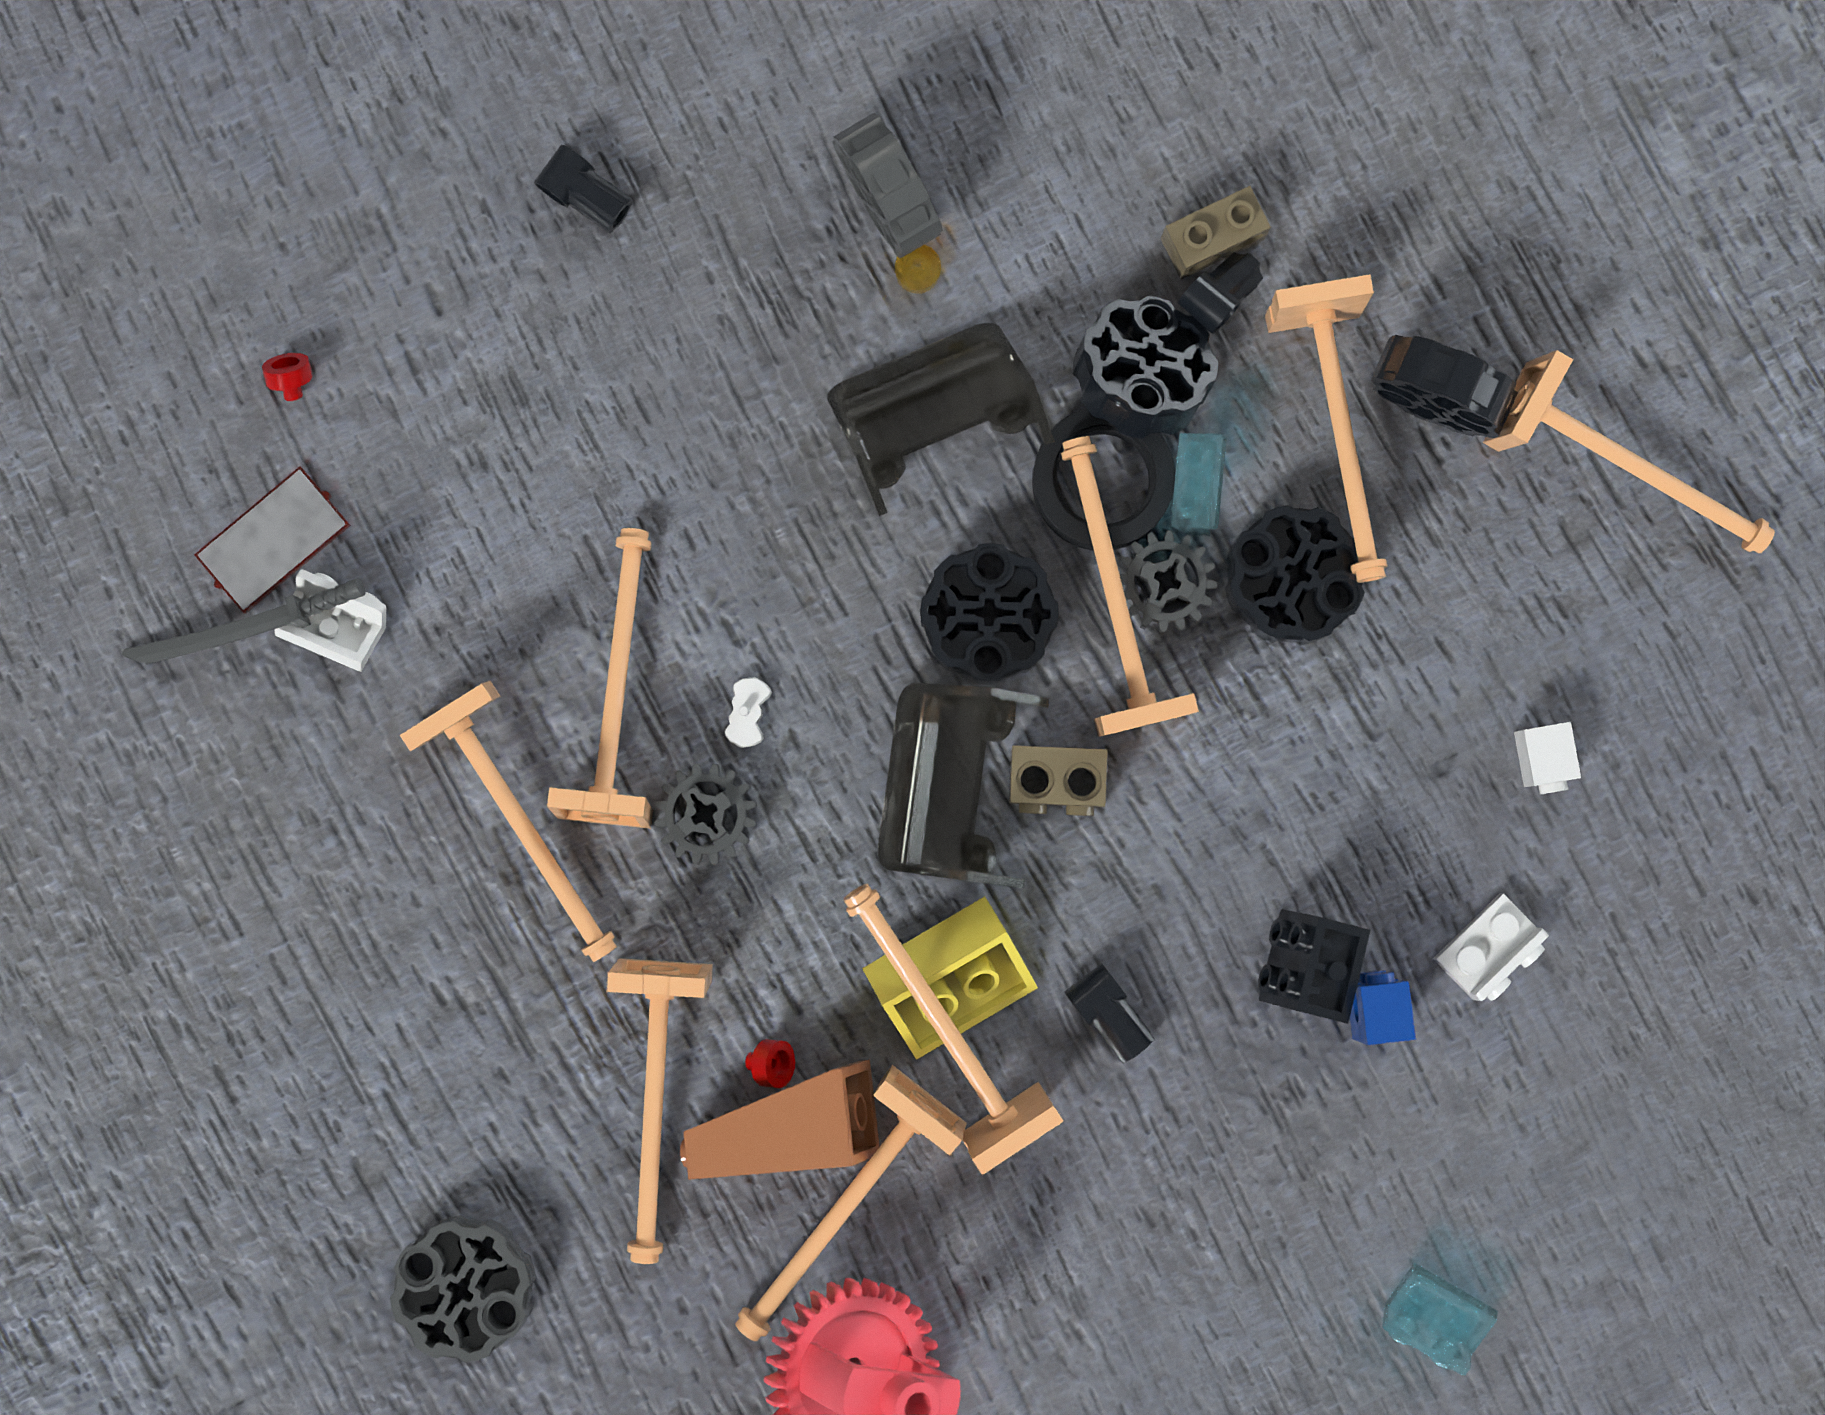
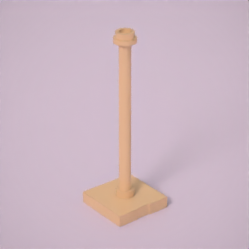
M1370 274L1276 290L1272 298V304L1268 307L1265 314L1268 333L1302 327L1314 329L1358 557V563L1351 565L1352 574H1356L1357 582L1359 583L1385 578L1384 569L1388 566L1386 559H1377L1332 324L1338 321L1360 318L1374 293Z
M1556 350L1526 362L1515 382L1517 384L1515 390L1518 394L1500 435L1496 438L1485 437L1484 444L1498 452L1529 442L1537 425L1542 421L1743 539L1741 547L1748 552L1755 551L1760 554L1769 546L1774 537L1775 530L1769 527L1768 521L1762 518L1757 519L1754 523L1554 407L1552 405V398L1573 361L1572 358Z
M1090 436L1065 441L1062 443L1064 452L1061 453L1062 460H1071L1131 696L1130 699H1126L1128 710L1094 719L1097 735L1101 737L1199 712L1194 693L1157 702L1155 692L1149 693L1090 455L1097 452L1096 445L1091 444Z
M623 528L621 529L620 537L616 538V547L623 549L595 783L594 786H589L588 792L549 787L547 807L557 819L651 829L653 809L646 797L619 795L618 790L613 788L642 552L651 550V541L648 540L649 532L645 530Z
M491 681L484 682L405 731L400 736L410 751L423 746L443 732H445L449 740L455 738L587 943L581 949L584 956L589 955L591 960L595 962L617 947L612 940L615 936L612 931L605 934L602 933L470 728L474 723L469 716L500 697Z
M863 884L851 891L843 899L847 905V913L849 916L860 915L990 1113L964 1130L962 1139L968 1148L971 1159L983 1175L1064 1121L1039 1082L1007 1103L1004 1101L875 903L880 898L879 893L876 889L872 890L868 884Z
M619 958L608 972L607 992L645 994V998L650 999L636 1240L627 1243L630 1261L634 1263H657L659 1261V1254L663 1252V1243L655 1241L669 1000H673L674 996L704 998L712 983L713 964Z
M892 1065L883 1076L873 1096L897 1114L898 1124L754 1308L751 1310L743 1307L738 1313L739 1319L735 1325L750 1340L757 1342L761 1336H767L771 1330L767 1323L768 1319L914 1133L918 1135L923 1134L948 1155H951L961 1143L967 1123Z

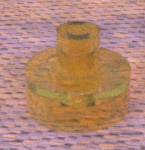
M927 245L917 248L902 258L897 256L895 260V277L899 285L908 292L925 293L935 287L940 279V258Z

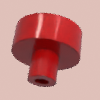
M302 353L281 354L270 358L262 365L266 386L271 390L283 391L286 401H295L302 398L301 386L307 384L313 378L309 358Z
M765 1039L756 1046L754 1052L748 1053L745 1065L751 1071L753 1079L758 1085L770 1088H783L790 1082L794 1074L795 1054L788 1042Z

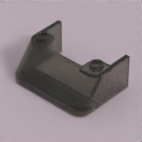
M980 323L867 370L836 384L827 395L828 403L862 483L879 516L888 513L879 489L889 488L899 481L906 470L903 456L988 421L991 428L995 431L1015 434L1024 430L1028 425L1033 424L1045 445L1055 442L1033 378L1001 328L995 323Z
M911 683L903 689L896 709L878 841V858L885 869L1024 889L1025 879L994 875L997 861L994 844L987 836L974 834L987 741L1000 742L1007 738L1015 724L1016 706L1048 708L1049 698L994 687Z

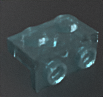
M1180 433L1176 457L1174 497L1171 507L1172 528L1194 536H1210V529L1218 528L1227 442L1225 436L1221 434Z
M1414 1262L1385 1303L1382 1328L1398 1343L1411 1345L1430 1356L1432 1361L1441 1368L1452 1369L1465 1376L1471 1369L1472 1354L1496 1323L1498 1311Z

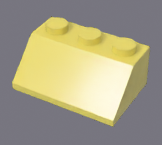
M985 896L903 944V947L960 1034L1038 988ZM886 955L862 968L880 1003L916 1060L944 1044Z

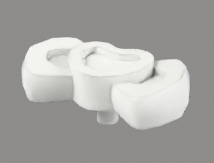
M756 677L742 678L733 685L735 695L732 699L733 711L729 715L730 724L724 732L731 743L741 748L755 746L764 739L763 733L757 724L763 716L760 706L772 694L771 688L765 682Z

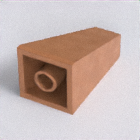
M870 1059L860 1060L830 1070L684 1131V1139L680 1146V1156L683 1166L687 1168L688 1180L850 1167L870 1159L880 1147Z

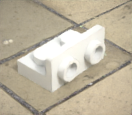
M1500 893L1433 959L1473 1000L1483 1001L1487 997L1492 1001L1511 984L1508 976L1520 964L1526 968L1544 952L1545 948L1541 943L1547 939L1549 934L1543 928H1537L1505 894Z

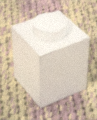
M1571 722L1514 732L1524 787L1538 785L1540 794L1568 790L1567 780L1581 778Z

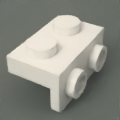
M301 569L296 576V591L293 595L300 599L310 598L312 595L335 588L338 584L334 579L325 574H312ZM366 592L360 598L349 600L347 603L336 605L334 608L311 615L309 617L311 625L302 628L292 623L275 629V636L362 672L386 629V605L381 603L374 595Z

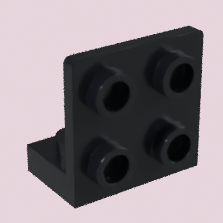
M1282 909L1279 917L1275 919L1270 929L1269 941L1271 950L1268 962L1261 969L1258 979L1259 1001L1348 1024L1371 930L1320 916Z

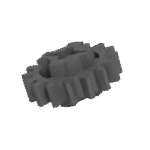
M1167 530L1163 541L1158 542L1152 532L1146 536L1147 547L1143 548L1135 541L1130 545V550L1135 556L1133 559L1129 557L1120 558L1118 563L1127 570L1126 574H1120L1122 585H1125L1124 594L1126 601L1129 600L1132 605L1128 609L1130 617L1135 616L1137 613L1143 616L1140 628L1145 630L1154 621L1157 622L1159 634H1164L1168 628V623L1173 622L1175 628L1180 632L1185 629V617H1188L1195 623L1202 619L1197 609L1198 606L1205 608L1212 606L1213 601L1205 595V591L1216 589L1218 582L1207 579L1206 574L1215 568V564H1203L1200 558L1206 551L1204 546L1197 548L1195 551L1188 548L1191 536L1186 535L1180 543L1174 542L1173 532ZM1171 552L1166 561L1157 564L1143 561L1154 553ZM1186 561L1194 570L1196 586L1187 579L1183 568ZM1174 564L1175 568L1172 572L1171 582L1177 586V589L1170 588L1157 601L1156 597L1159 593L1160 582L1154 579V575L1161 577ZM1135 578L1144 584L1148 595L1145 604L1137 595ZM1175 600L1183 604H1189L1177 612L1160 613L1166 603Z
M696 763L693 764L692 768L693 776L687 777L686 774L678 770L675 772L679 784L676 787L663 784L661 787L669 797L667 801L655 802V807L665 811V817L656 820L655 826L668 828L669 833L661 840L664 845L674 841L679 844L675 852L676 857L681 858L688 851L693 852L692 862L699 865L703 855L708 854L711 863L716 865L719 864L720 860L719 852L725 851L731 858L737 856L733 846L736 841L749 844L750 839L743 833L745 827L757 826V821L747 818V811L756 808L757 803L755 801H744L743 795L749 791L750 786L746 783L736 787L733 783L736 780L737 773L733 770L723 778L719 776L720 767L718 764L713 763L709 774H704L700 764ZM704 782L721 785L726 790L716 796L706 795L697 784ZM683 795L687 802L684 818L676 823L675 808L680 796ZM694 796L706 806H713L714 804L717 806L718 811L713 814V819L715 820L714 825L718 829V833L714 827H710L705 822L696 823L694 818L700 812ZM736 805L737 822L730 834L725 826L727 812ZM696 832L706 833L716 845L699 846L688 841L686 838Z

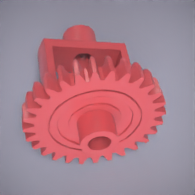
M845 1278L843 1289L833 1282L827 1283L826 1297L812 1290L809 1292L812 1307L809 1309L797 1302L794 1308L799 1320L794 1322L783 1318L781 1321L789 1335L787 1337L773 1336L771 1340L782 1349L781 1354L766 1356L765 1361L778 1368L777 1372L764 1377V1383L773 1388H778L765 1397L767 1403L775 1408H779L773 1415H957L960 1402V1380L937 1369L940 1366L939 1360L926 1355L928 1352L938 1348L935 1340L927 1336L923 1337L932 1331L931 1324L920 1319L923 1311L920 1307L910 1303V1297L895 1291V1288L881 1282L878 1286L877 1282L863 1278L860 1285L856 1280Z

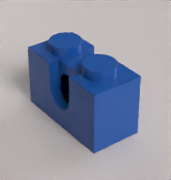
M1386 970L1360 973L1350 1015L1353 1040L1366 1045L1416 1040L1409 981H1398L1394 976V972H1386Z

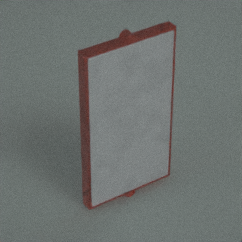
M300 466L194 555L216 580L214 582L215 588L223 589L237 607L246 614L351 525L330 501L331 494L328 491H322Z

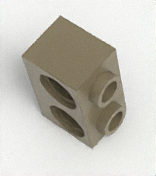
M1248 186L1166 225L1161 241L1182 280L1228 258L1233 252L1238 253L1263 241L1271 226L1251 186Z
M1013 745L1011 747L1009 804H1019V813L1047 814V805L1066 806V815L1094 816V807L1106 806L1108 749ZM1037 767L1044 771L1047 777V786L1043 792L1031 794L1024 790L1021 785V775L1025 769ZM1076 769L1088 771L1094 779L1093 790L1086 796H1078L1069 788L1068 778L1072 771Z

